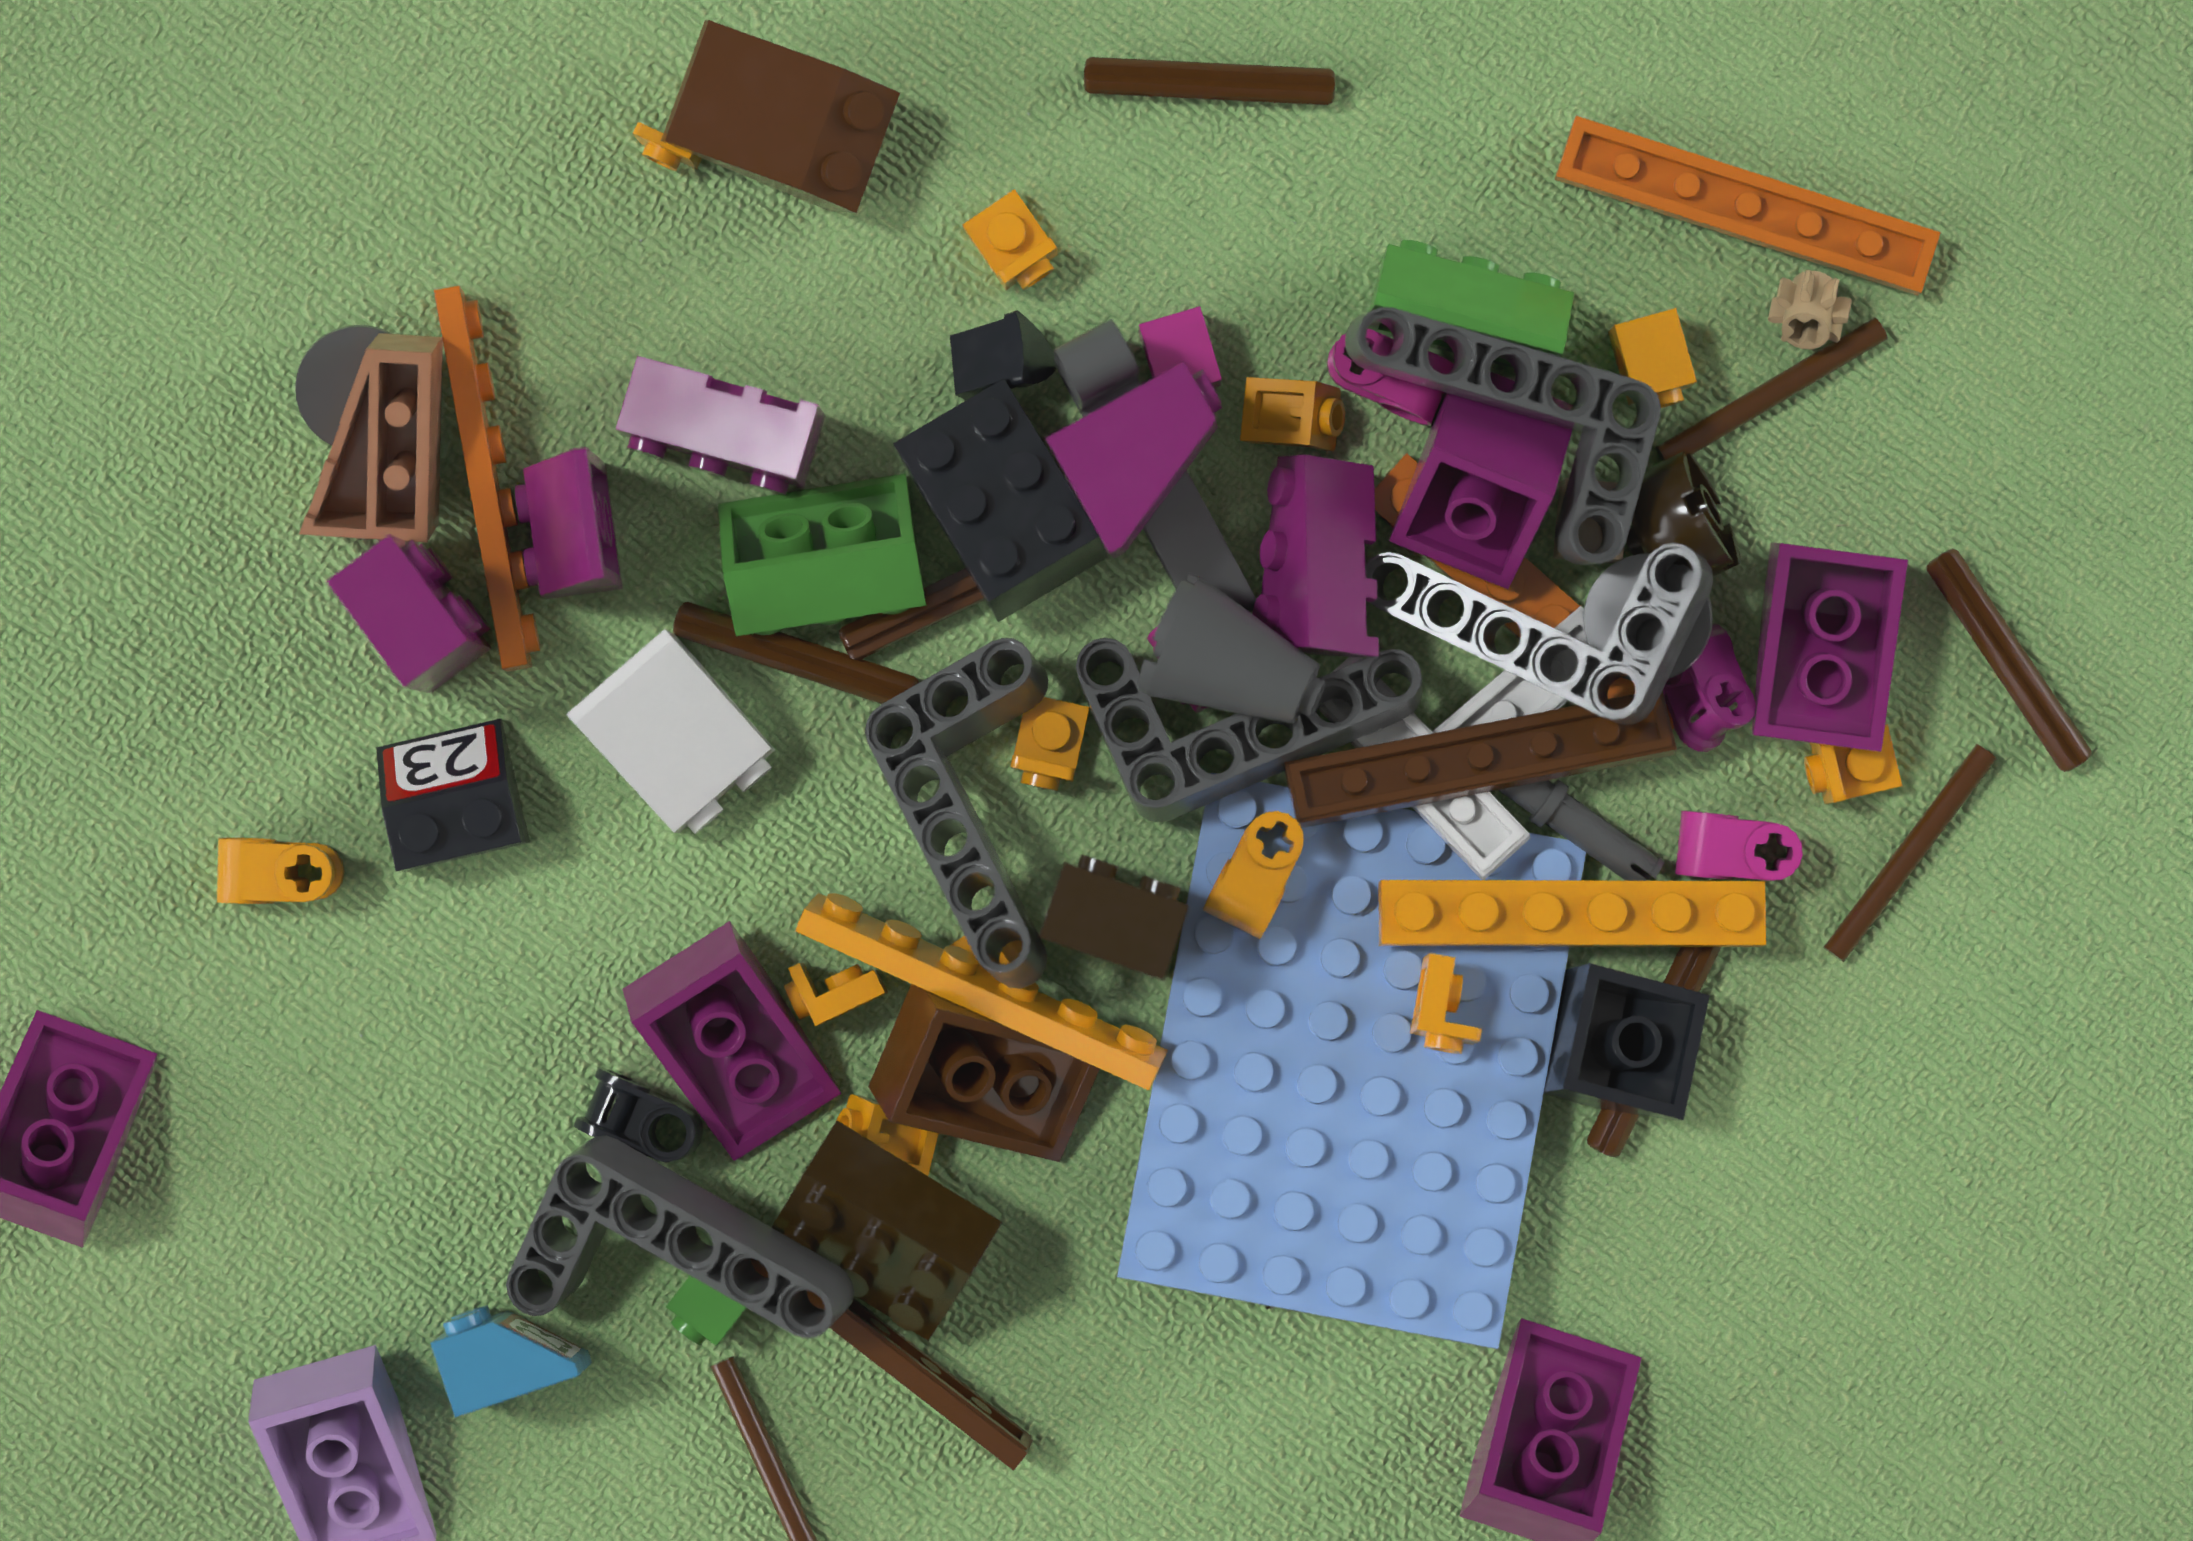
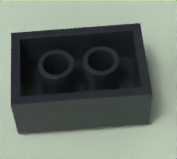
M1004 378L893 443L904 467L998 622L1108 558L1102 539Z

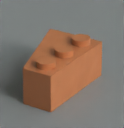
M378 333L367 347L339 422L340 425L333 445L320 474V480L301 526L300 535L382 540L390 534L404 541L412 539L415 542L427 543L439 524L443 337Z

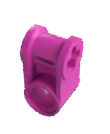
M1367 329L1366 341L1368 347L1379 356L1388 355L1393 347V339L1372 329ZM1346 333L1342 335L1329 351L1327 359L1328 372L1334 383L1344 390L1378 403L1384 409L1418 424L1431 426L1445 392L1364 369L1359 375L1354 374L1350 371L1352 360L1343 355L1344 352H1348L1345 346ZM1428 351V360L1432 368L1441 374H1448L1454 364Z
M1681 810L1675 874L1728 880L1738 877L1774 881L1783 880L1792 875L1800 865L1803 855L1802 843L1797 834L1788 826L1773 822L1739 819V816ZM1769 833H1776L1777 843L1787 847L1786 858L1775 859L1773 869H1766L1765 859L1755 856L1754 851L1756 844L1767 843Z

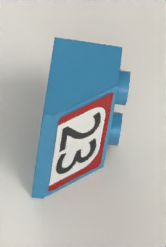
M488 1305L451 1317L452 1320L443 1323L445 1333L430 1343L455 1417L577 1377L592 1363L588 1350L508 1310L491 1316Z

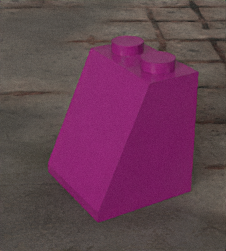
M1182 362L1046 438L1109 554L1113 558L1127 551L1218 428L1213 413L1222 409V403L1203 369L1191 375L1185 362Z
M1491 371L1489 373L1491 382L1496 389L1502 392H1508L1512 389L1515 381ZM1445 393L1389 541L1509 589L1554 497L1573 430ZM1552 397L1554 403L1563 410H1569L1573 406Z

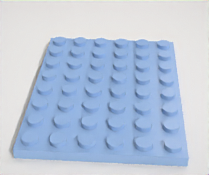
M1258 782L1205 805L1186 903L1189 905L1182 925L1160 1046L1167 1049L1168 1052L1152 1085L1117 1277L1498 1349L1569 947L1379 946L1378 882L1380 880H1481L1416 811L1397 809L1301 828L1304 837L1302 852L1284 886L1286 887L1285 892L1261 939H1258L1206 913L1202 909L1226 861L1231 859L1245 829L1256 817L1265 812L1280 811L1289 814L1295 819L1289 788ZM1275 825L1268 832L1257 831L1256 838L1264 843L1261 853L1267 858H1271L1278 851L1287 853L1290 845L1282 840L1284 829L1279 825ZM1530 833V839L1485 880H1581L1586 852L1569 840ZM1429 953L1455 957L1453 973L1463 975L1462 992L1457 1012H1446L1445 1022L1482 1029L1480 1042L1474 1045L1464 1044L1462 1054L1425 1048V1036L1410 1034L1422 960Z

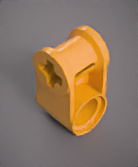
M1280 811L1265 812L1256 817L1245 829L1231 859L1226 861L1202 910L1261 939L1286 889L1284 886L1302 852L1304 844L1303 830L1297 820L1289 814ZM1275 825H1279L1284 829L1282 840L1290 845L1287 853L1278 851L1271 858H1267L1261 853L1264 843L1256 838L1257 831L1268 832Z
M218 838V903L273 904L274 901L308 902L331 896L343 882L345 873L343 861L337 851L328 845L320 843L276 842V839ZM309 861L311 866L321 867L322 870L321 879L309 883L307 878L298 877V866L308 864Z

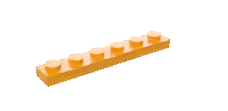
M1380 880L1378 882L1379 946L1763 947L1766 945L1765 881Z
M818 893L804 908L795 932L1146 1090H1149L1166 1057L1168 1050L1156 1045V1038L1147 1031L1131 1025H1122L1121 1028H1118L1098 1019V1013L1083 1002L1068 998L1060 1002L1038 992L1039 986L1036 983L1024 988H1010L1000 983L983 966H980V962L973 953L955 946H946L944 949L922 940L920 931L907 923L892 919L882 922L862 913L863 907L847 896L836 893H829L825 896Z

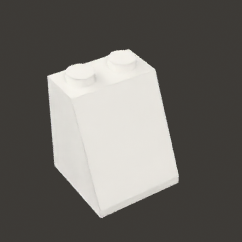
M666 629L566 714L674 833H680L687 826L694 834L698 833L724 810L717 802L719 798L734 785H737L742 792H745L772 768L765 760L775 751L772 745L681 640Z

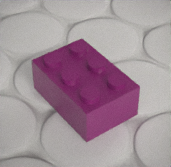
M389 534L326 581L404 688L431 694L492 649L482 636L491 630L482 614L469 599L464 600L460 595L456 597L449 591L445 584L453 576L431 547L427 549L422 543L418 545L413 539L406 542Z

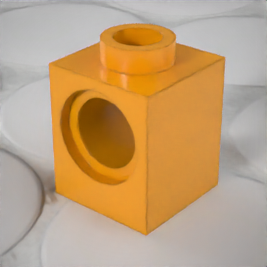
M1673 308L1614 325L1608 331L1619 374L1649 385L1658 395L1661 408L1683 402L1682 390L1690 388L1697 380L1677 309ZM1626 396L1628 405L1634 404L1631 398Z

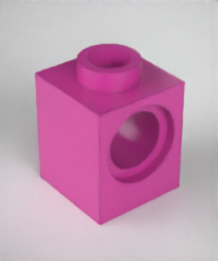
M1200 306L1139 324L1138 332L1152 379L1185 362L1191 375L1203 369L1213 388L1221 386L1222 377Z

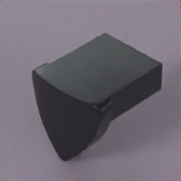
M1018 310L1004 314V319L950 335L955 395L964 400H968L1003 378L1010 389L1028 387L1045 381L1057 369L1051 346L1038 328Z

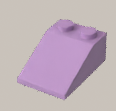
M376 1345L253 1381L248 1423L299 1541H436L437 1533L398 1398Z

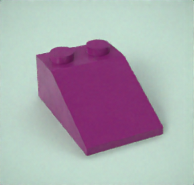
M587 447L569 450L523 468L525 484L515 485V498L520 523L530 522L534 547L523 550L524 566L529 587L539 585L540 596L546 599L623 589L606 463Z
M1771 542L1761 612L1755 688L1756 710L1753 717L1752 735L1881 752L1908 560Z
M730 921L623 988L631 1023L733 1161L841 1094L839 1086L764 967Z
M36 1010L0 1091L1 1219L81 1248L84 1247L109 1189L156 1063L157 1053Z
M1521 1318L1517 1324L1473 1458L1459 1516L1534 1541H1595L1602 1533L1642 1357Z

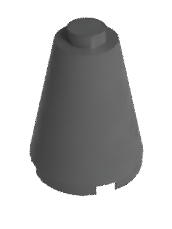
M1189 573L1187 581L1182 580L1178 585L1157 626L1152 640L1156 641L1154 656L1159 658L1157 663L1144 659L1137 690L1152 697L1294 724L1300 713L1309 717L1313 715L1323 694L1326 681L1317 678L1320 664L1207 580L1196 574Z

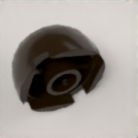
M1683 451L1660 462L1644 473L1626 543L1632 555L1651 554L1662 545L1672 543L1687 546L1708 562L1714 577L1741 563L1740 551L1731 524L1723 526L1722 519L1715 505L1721 504L1719 497L1704 470L1691 453L1686 454ZM1680 560L1673 563L1677 565L1684 564L1693 571L1692 565L1688 560Z

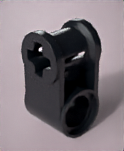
M603 1067L597 1068L595 1077L599 1081L585 1116L576 1118L573 1125L576 1129L593 1137L609 1136L615 1138L645 1156L662 1162L680 1160L696 1151L702 1140L703 1127L702 1121L695 1110L683 1103L652 1091L647 1085ZM666 1114L675 1115L680 1118L686 1128L685 1141L677 1150L666 1149L656 1139V1124Z

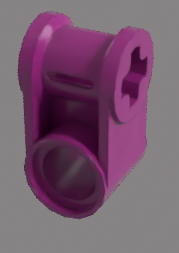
M1712 623L1708 643L1700 657L1687 670L1668 679L1663 688L1665 702L1678 737L1689 748L1698 752H1709L1717 748L1725 739L1726 732L1729 729H1739L1748 724L1754 717L1756 710L1754 695L1748 687L1735 657L1731 638L1723 627ZM1737 702V708L1731 712L1729 707ZM1698 714L1700 718L1691 723V718Z

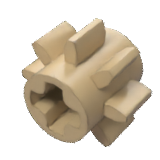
M1806 270V272H1802L1794 277L1792 281L1784 277L1780 279L1777 297L1772 298L1768 321L1783 323L1781 336L1783 342L1787 341L1797 348L1814 350L1824 345L1828 339L1836 343L1840 341L1843 324L1847 323L1849 319L1852 299L1837 297L1839 285L1837 278L1832 279L1825 273Z

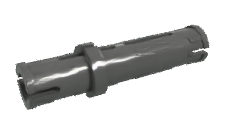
M1559 779L1554 783L1546 780L1498 790L1531 813L1529 819L1538 827H1542L1544 824L1548 825L1625 881H1649L1651 876L1656 878L1664 865V859L1655 856L1567 793L1569 786Z

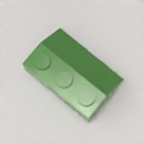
M1402 240L1400 247L1392 244L1387 245L1369 311L1381 307L1396 308L1558 357L1563 355L1574 292L1560 289L1561 281L1533 272L1524 273L1523 279L1498 273L1500 267L1498 264L1474 256H1464L1461 263L1437 257L1438 250L1435 247L1413 240ZM1373 321L1368 329L1393 337L1391 330L1381 322ZM1435 339L1430 347L1453 352L1448 343L1442 340ZM1496 358L1493 361V363L1513 368V366L1503 358Z
M906 473L787 492L786 495L774 494L718 504L722 573L736 636L748 634L770 635L785 628L816 623L832 625L842 622L846 618L877 613L898 614L909 608L926 606L921 562Z

